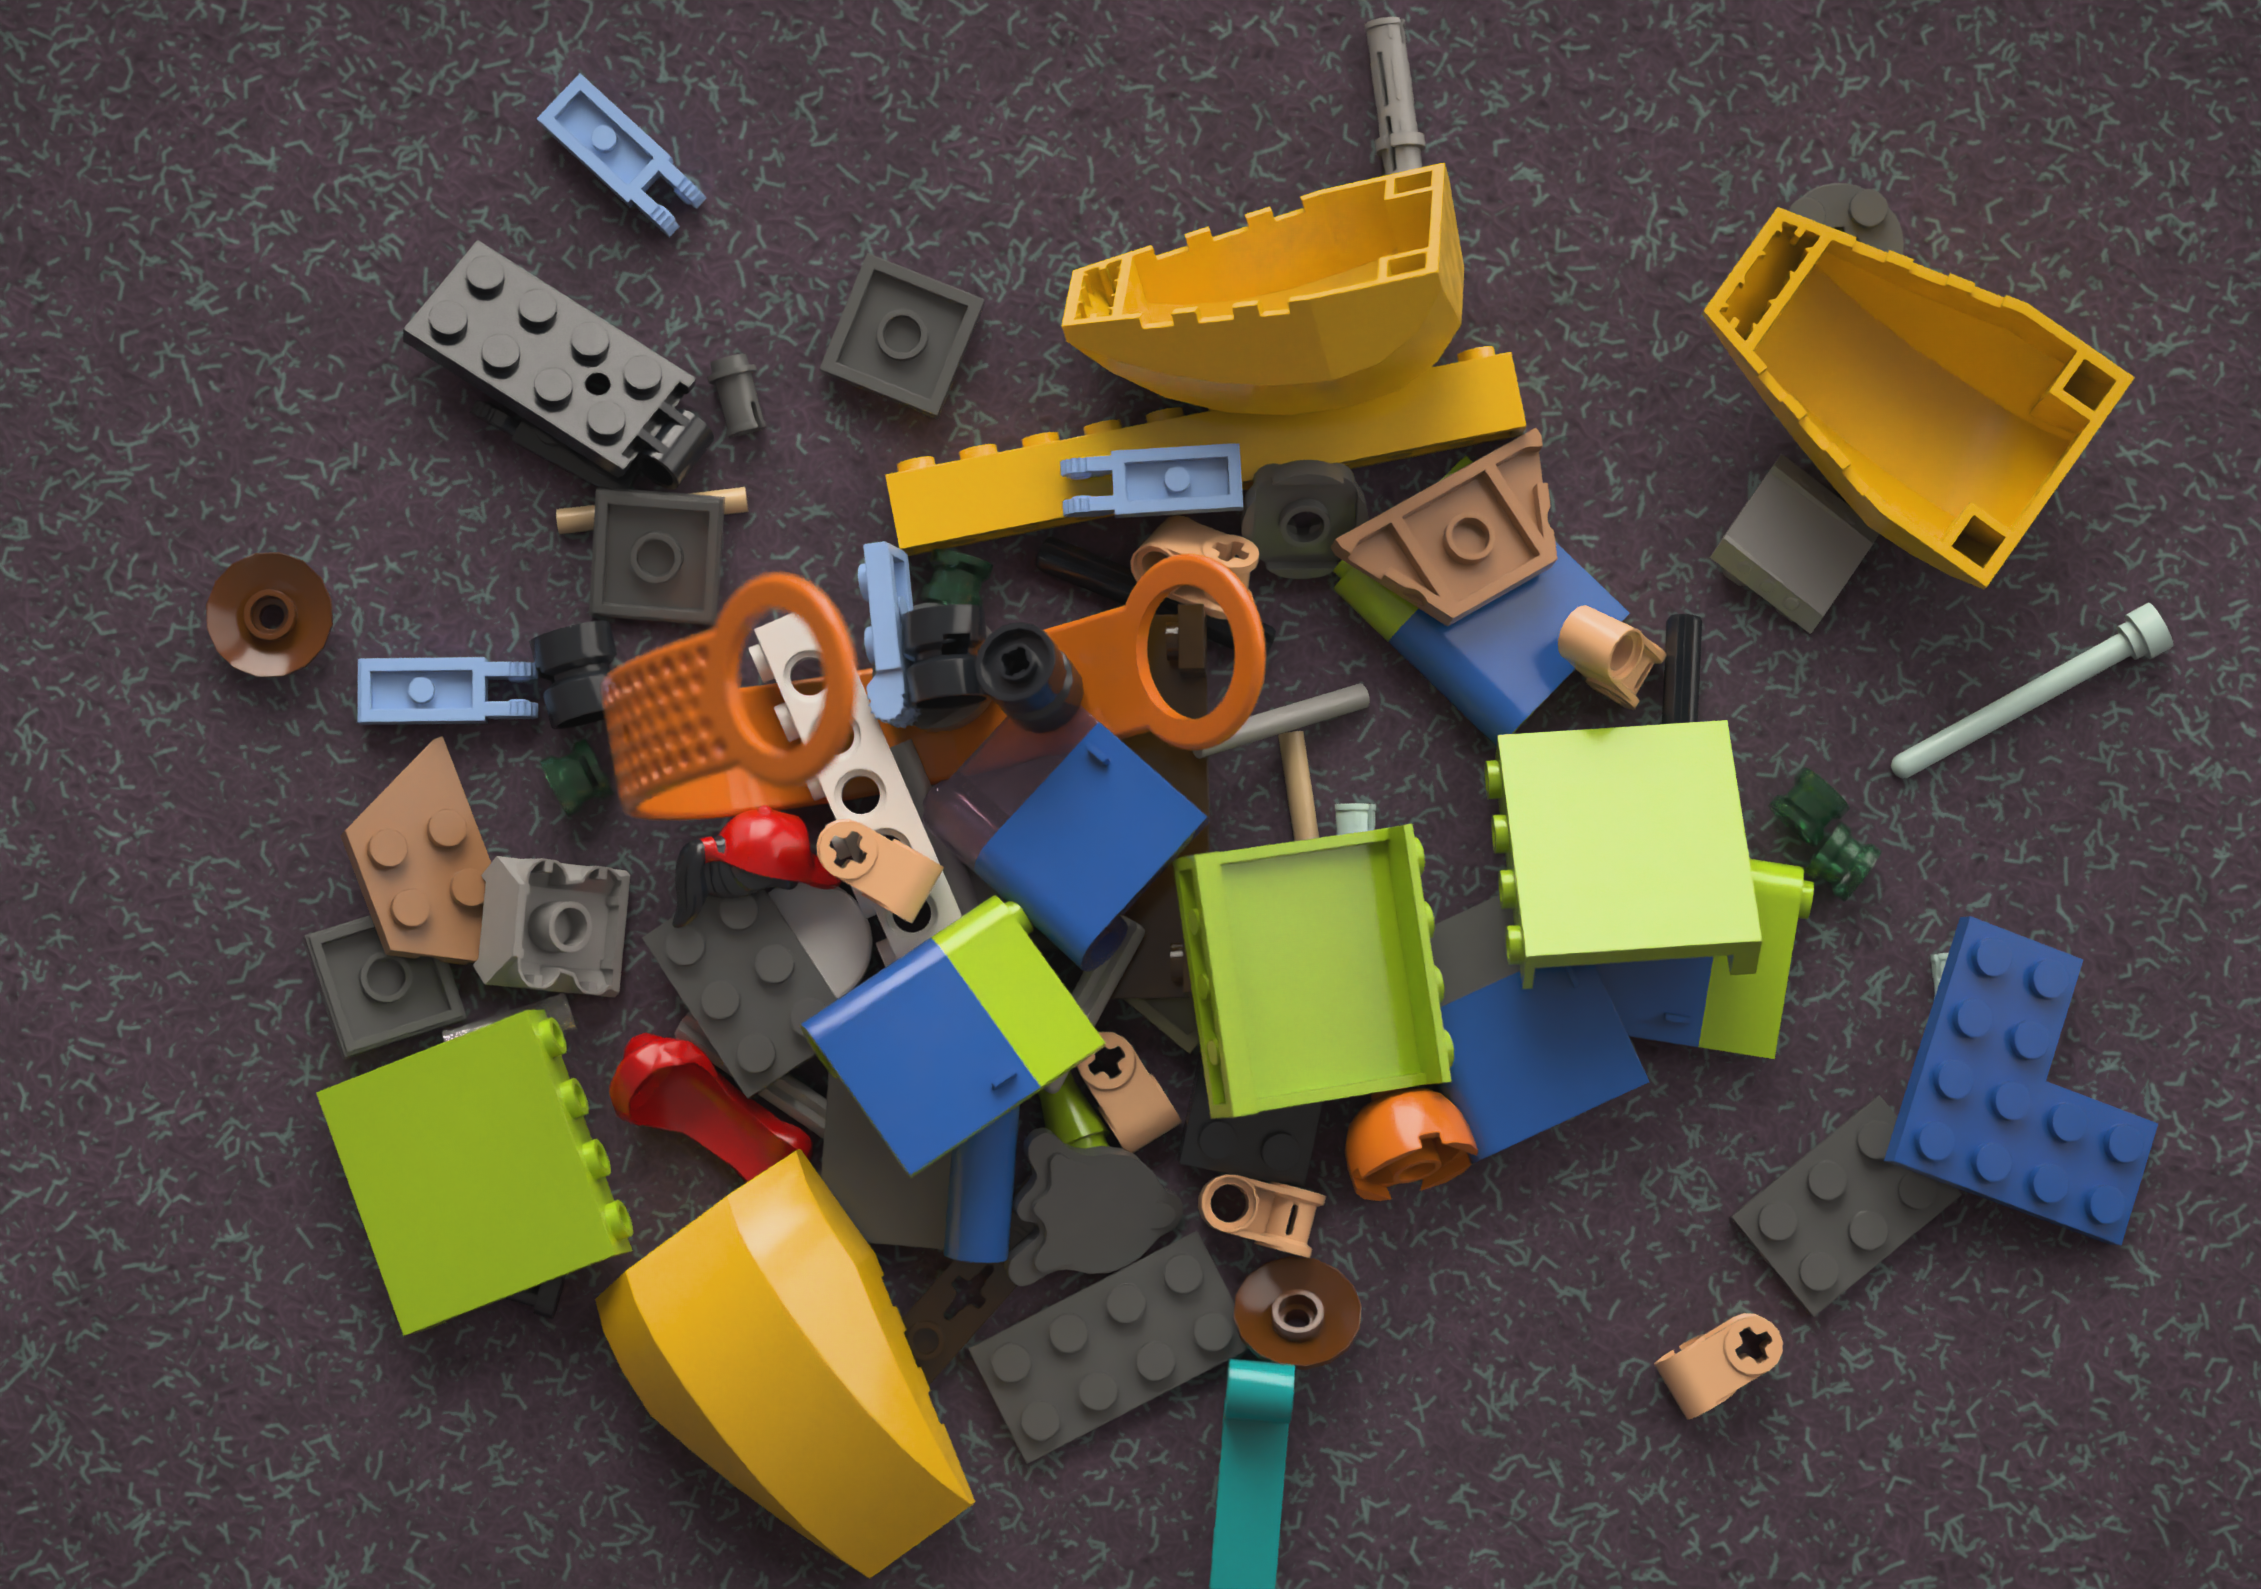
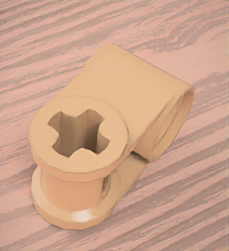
M1177 515L1168 517L1133 553L1130 561L1132 574L1138 582L1153 565L1170 556L1187 553L1204 555L1229 568L1243 583L1253 599L1252 592L1248 589L1250 572L1256 568L1259 561V551L1253 542L1244 537L1229 535L1199 524L1188 517ZM1184 585L1166 596L1183 604H1204L1207 615L1228 620L1217 601L1198 587Z
M1586 605L1580 606L1571 612L1561 628L1558 639L1560 655L1586 678L1585 682L1591 688L1631 710H1634L1640 701L1636 694L1654 663L1661 664L1667 656L1663 649L1647 639L1640 630Z
M850 819L836 820L828 824L819 834L816 843L817 856L821 865L835 877L862 891L864 897L910 923L914 922L944 869L940 864L898 840L893 839L891 841L867 826ZM851 831L857 832L860 836L857 839L856 845L864 851L862 858L858 862L847 859L842 867L834 864L837 852L829 846L833 837L836 835L845 839L850 835Z
M1099 1032V1035L1106 1043L1105 1048L1110 1050L1118 1046L1121 1049L1123 1057L1116 1062L1120 1072L1113 1078H1110L1103 1071L1093 1074L1088 1065L1094 1061L1095 1054L1081 1062L1077 1067L1082 1079L1099 1104L1098 1110L1115 1134L1121 1147L1124 1150L1135 1153L1181 1124L1182 1120L1153 1074L1148 1073L1131 1044L1124 1037L1114 1032Z
M1225 1174L1212 1178L1203 1186L1198 1196V1209L1201 1218L1206 1224L1217 1231L1254 1240V1244L1310 1258L1312 1248L1307 1245L1316 1209L1319 1206H1324L1326 1196L1270 1181L1269 1184L1239 1175ZM1226 1184L1237 1187L1245 1198L1243 1214L1232 1222H1224L1218 1219L1211 1208V1198L1214 1192L1220 1186ZM1294 1205L1295 1210L1292 1217L1289 1233L1286 1234V1228L1288 1225L1291 1209Z
M1743 1313L1732 1317L1706 1334L1688 1340L1679 1346L1680 1352L1675 1354L1674 1350L1659 1358L1654 1365L1687 1420H1690L1716 1407L1731 1397L1739 1388L1770 1371L1778 1363L1782 1355L1783 1341L1779 1330L1770 1321L1756 1314ZM1745 1328H1748L1756 1335L1763 1332L1766 1334L1767 1338L1759 1344L1763 1355L1756 1360L1746 1353L1738 1356L1735 1349L1743 1343L1739 1333Z

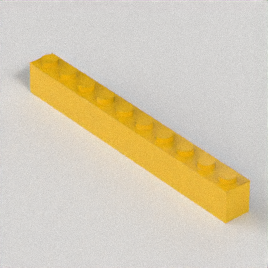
M1493 346L1478 347L1457 354L1458 362L1436 367L1432 365L1399 391L1351 407L1295 415L1227 413L1209 408L1207 412L1186 416L1184 415L1183 408L1175 407L1151 412L1146 415L1147 423L1122 428L1121 420H1106L1093 423L1084 427V436L1060 440L1058 432L1031 435L1021 440L1023 448L998 452L995 444L974 446L961 450L959 452L960 460L935 465V460L932 456L908 459L897 463L898 472L885 475L899 548L907 553L908 556L1115 516V513L1096 517L1075 518L1063 516L1062 501L1082 495L1091 497L1113 495L1112 474L1080 480L1062 477L1060 462L1065 459L1111 456V451L1236 443L1240 446L1242 490H1247L1253 485L1254 474L1266 464L1276 463L1281 465L1297 460H1318L1327 463H1341L1350 469L1521 436L1527 425L1512 353L1507 352L1495 355Z

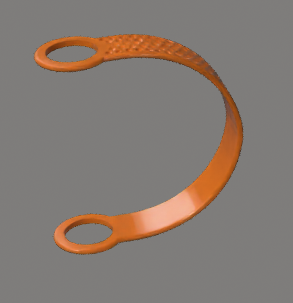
M1187 553L1170 556L1159 561L1144 573L1131 591L1125 605L1043 629L1057 644L1059 650L1074 664L1083 682L1084 694L1080 708L1069 722L1057 730L1041 734L1025 731L1015 725L993 700L977 719L964 727L952 731L926 732L914 725H908L905 729L894 727L881 720H878L889 748L912 739L931 785L1010 769L1044 757L1068 755L1098 722L1104 725L1119 740L1151 732L1161 741L1179 749L1191 751L1210 749L1229 740L1241 729L1250 717L1259 698L1266 662L1265 639L1261 619L1248 590L1239 578L1225 565L1213 558L1200 554ZM770 574L750 581L727 603L718 619L715 630L676 642L633 659L609 673L600 686L621 806L627 815L638 819L663 821L734 817L740 813L758 809L763 805L769 806L772 810L781 811L828 804L829 802L826 797L814 801L807 783L824 773L837 756L846 752L854 741L852 722L857 698V676L854 654L847 631L829 600L810 583L791 575ZM1184 585L1198 587L1217 601L1229 621L1235 646V665L1229 689L1221 703L1211 713L1199 719L1182 716L1164 701L1153 682L1148 662V635L1153 616L1165 597ZM775 608L790 612L806 626L818 647L823 665L824 676L792 681L795 690L803 695L812 696L824 690L823 706L818 723L804 744L801 737L789 742L774 709L775 706L785 702L777 683L739 688V663L746 637L756 621L762 615ZM873 668L857 670L866 694V686L873 678ZM856 777L845 785L842 799L846 801L880 795L879 787L870 778Z

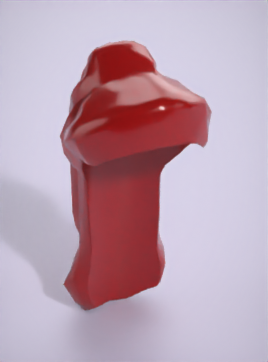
M646 1032L632 1037L626 1044L623 1060L617 1066L609 1085V1094L616 1116L621 1120L636 1126L644 1125L659 1130L685 1134L732 1167L745 1184L798 1149L802 1150L811 1163L813 1145L810 1137L802 1129L779 1120L753 1099H747L744 1093L736 1089L714 1068L706 1053L692 1042L678 1038H664Z

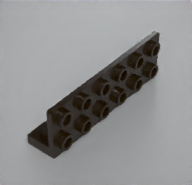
M1178 604V614L1153 616L1147 646L1149 668L1153 682L1164 701L1182 716L1199 719L1208 715L1207 615L1204 604ZM1147 732L1121 741L1203 812L1207 818L1139 890L1123 916L1135 921L1144 928L1145 935L1110 999L1193 998L1172 859L1210 853L1209 756L1197 758L1193 751L1171 746L1161 741L1151 732Z

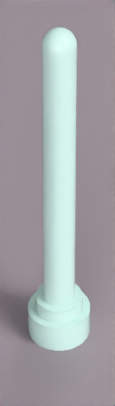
M2144 604L2125 615L2126 622L2117 627L2118 634L1896 755L1891 762L1893 773L1899 778L1911 777L2129 656H2132L2135 660L2144 655L2148 659H2152L2167 651L2174 644L2165 622L2152 604Z

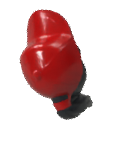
M763 805L758 809L735 816L721 829L716 837L709 836L694 839L683 846L679 852L675 868L677 907L672 926L681 928L692 922L700 913L708 896L740 898L768 887L792 890L798 885V882L818 889L829 890L839 887L842 880L826 870L821 865L818 856L812 854L809 832L799 816L775 811L769 806Z

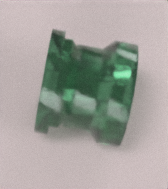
M933 549L930 564L934 571L931 581L922 587L920 600L926 603H940L941 605L970 604L983 607V600L979 594L982 583L991 577L993 564L960 552Z
M586 738L575 742L572 751L560 758L550 755L540 760L542 769L568 817L581 812L583 803L594 797L604 800L614 795L613 788ZM582 756H585L599 783L596 787L593 786L579 759Z
M1803 767L1794 776V787L1787 794L1777 795L1768 805L1772 813L1780 821L1787 825L1802 841L1812 847H1816L1825 837L1824 827L1831 820H1840L1850 810L1848 803L1831 785L1806 767Z
M1839 821L1803 870L1811 879L1822 878L1832 885L1833 895L1845 902L1872 869L1882 850L1872 843L1863 845L1852 837L1851 828L1842 821Z

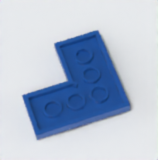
M1971 916L1960 917L1884 1161L2103 1243L2122 1245L2158 1123L2046 1081L2083 959Z

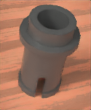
M747 354L732 355L711 362L712 374L707 377L708 384H715L727 427V437L733 438L737 434L742 436L766 429L767 423L763 418L752 377L757 372V367L755 364H749Z

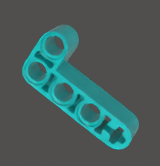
M1228 1358L1227 1389L1224 1400L1221 1436L1222 1449L1218 1472L1217 1509L1213 1533L1209 1589H1275L1288 1428L1292 1415L1295 1365Z

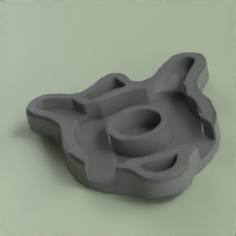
M1034 1129L1024 1140L1023 1146L1026 1159L1031 1165L1032 1175L1029 1181L1016 1194L1013 1199L1012 1208L1021 1220L1035 1223V1228L1032 1233L1008 1253V1259L1004 1261V1270L1013 1283L1018 1286L1031 1285L1047 1274L1057 1270L1068 1269L1088 1274L1110 1273L1119 1270L1140 1258L1160 1236L1176 1228L1183 1215L1182 1201L1172 1190L1163 1187L1154 1172L1135 1154L1127 1150L1108 1146L1076 1148L1063 1143L1049 1129Z

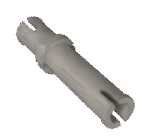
M1400 17L1374 19L1367 22L1364 27L1369 46L1380 135L1375 140L1376 155L1383 158L1385 175L1421 168V152L1425 150L1426 144L1424 134L1418 132L1412 80L1406 47L1405 20L1400 19Z

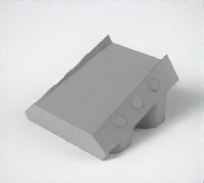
M1780 454L1710 558L1720 565L1725 577L1738 586H1748L1772 604L1778 613L1788 620L1797 623L1811 634L1867 554L1879 533L1868 527L1848 504L1783 454Z
M496 856L481 875L486 883L479 956L473 966L483 983L486 985L615 998L620 991L630 874L626 870L602 866L563 864L557 860L544 858L519 859Z

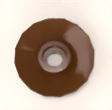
M281 552L254 553L232 563L215 581L206 604L207 631L216 651L236 670L258 678L285 677L307 667L325 648L333 627V603L322 577L303 560ZM271 606H278L284 612L283 623L275 629L265 628L262 623L263 612Z
M1289 1256L1266 1262L1245 1278L1235 1296L1233 1320L1241 1341L1258 1358L1270 1363L1292 1364L1298 1370H1308L1330 1364L1350 1349L1360 1332L1362 1305L1354 1285L1337 1268L1315 1258ZM1297 1318L1304 1321L1307 1326L1292 1327L1287 1325V1322Z

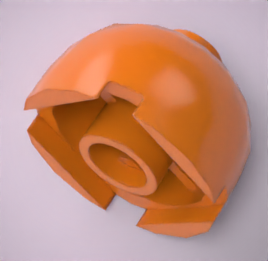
M1407 1087L1372 1093V1101L1363 1106L1348 1127L1345 1146L1348 1171L1356 1194L1367 1200H1391L1392 1198L1387 1187L1399 1183H1410L1423 1179L1420 1191L1446 1183L1466 1171L1472 1165L1468 1153L1476 1156L1478 1153L1471 1129L1461 1111L1442 1093L1430 1089H1408Z

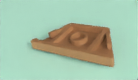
M1537 428L1530 430L1335 539L1330 547L1338 558L1447 627L1550 569L1558 559L1554 530L1550 527L1547 518L1551 505L1548 483H1543L1539 451L1543 444L1540 432Z
M443 736L433 739L340 836L385 954L414 959L425 956L437 958L440 962L467 965L469 962L475 963L479 956L486 883L481 875L491 864L446 743Z

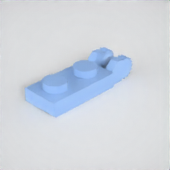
M581 74L537 118L538 123L622 201L630 208L635 205L640 212L668 237L680 226L675 222V217L665 207L658 205L645 193L661 176L674 189L675 194L687 205H692L696 209L706 199L697 186L673 165L672 157Z
M1236 443L1111 451V456L1079 457L1061 460L1060 462L1062 477L1080 480L1112 474L1113 495L1091 497L1082 495L1062 501L1063 516L1096 517L1115 513V518L1243 510L1240 446Z
M885 541L863 544L865 563L859 565L858 582L863 599L869 602L871 626L865 629L864 643L867 657L870 663L875 665L877 671L866 686L867 697L871 700L868 706L871 707L872 711L870 713L875 714L876 719L891 724L894 727L906 729L908 725L913 726V722L918 721L917 717L921 715L920 709L909 707L906 670L915 663L914 657L904 653L901 627L902 614L913 610L908 554Z
M485 657L358 659V723L360 725L488 723V719L538 718V703L530 702L526 699L488 702V679L528 682L531 679H538V671L536 670L535 663L488 662Z

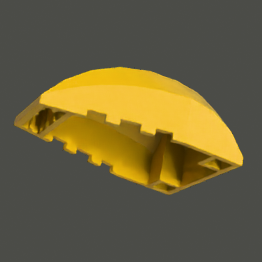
M1445 162L1322 189L1300 196L1303 208L1277 217L1273 216L1271 207L1263 208L1245 214L1248 226L1212 237L1209 227L1186 233L1184 236L1187 246L1157 256L1152 245L1073 270L1062 321L1066 342L1111 373L1165 398L1227 413L1303 414L1351 407L1399 391L1438 362L1462 324L1464 263Z
M1777 207L1702 312L1703 317L1782 425L1868 527L1909 554L1940 571L1985 589L2135 377L2026 302L2008 295L2005 297L1976 287L1974 282L1951 273L1949 276L1913 263L1914 259L1891 250L1887 253L1856 241L1857 237Z
M798 1149L723 1198L617 1278L595 1301L603 1332L619 1366L649 1414L693 1453L782 1522L870 1579L973 1505L975 1500L944 1423L940 1424L928 1394L931 1390L922 1368L917 1367L904 1335L906 1328L897 1306L892 1305L882 1280L884 1274L875 1252L801 1149Z

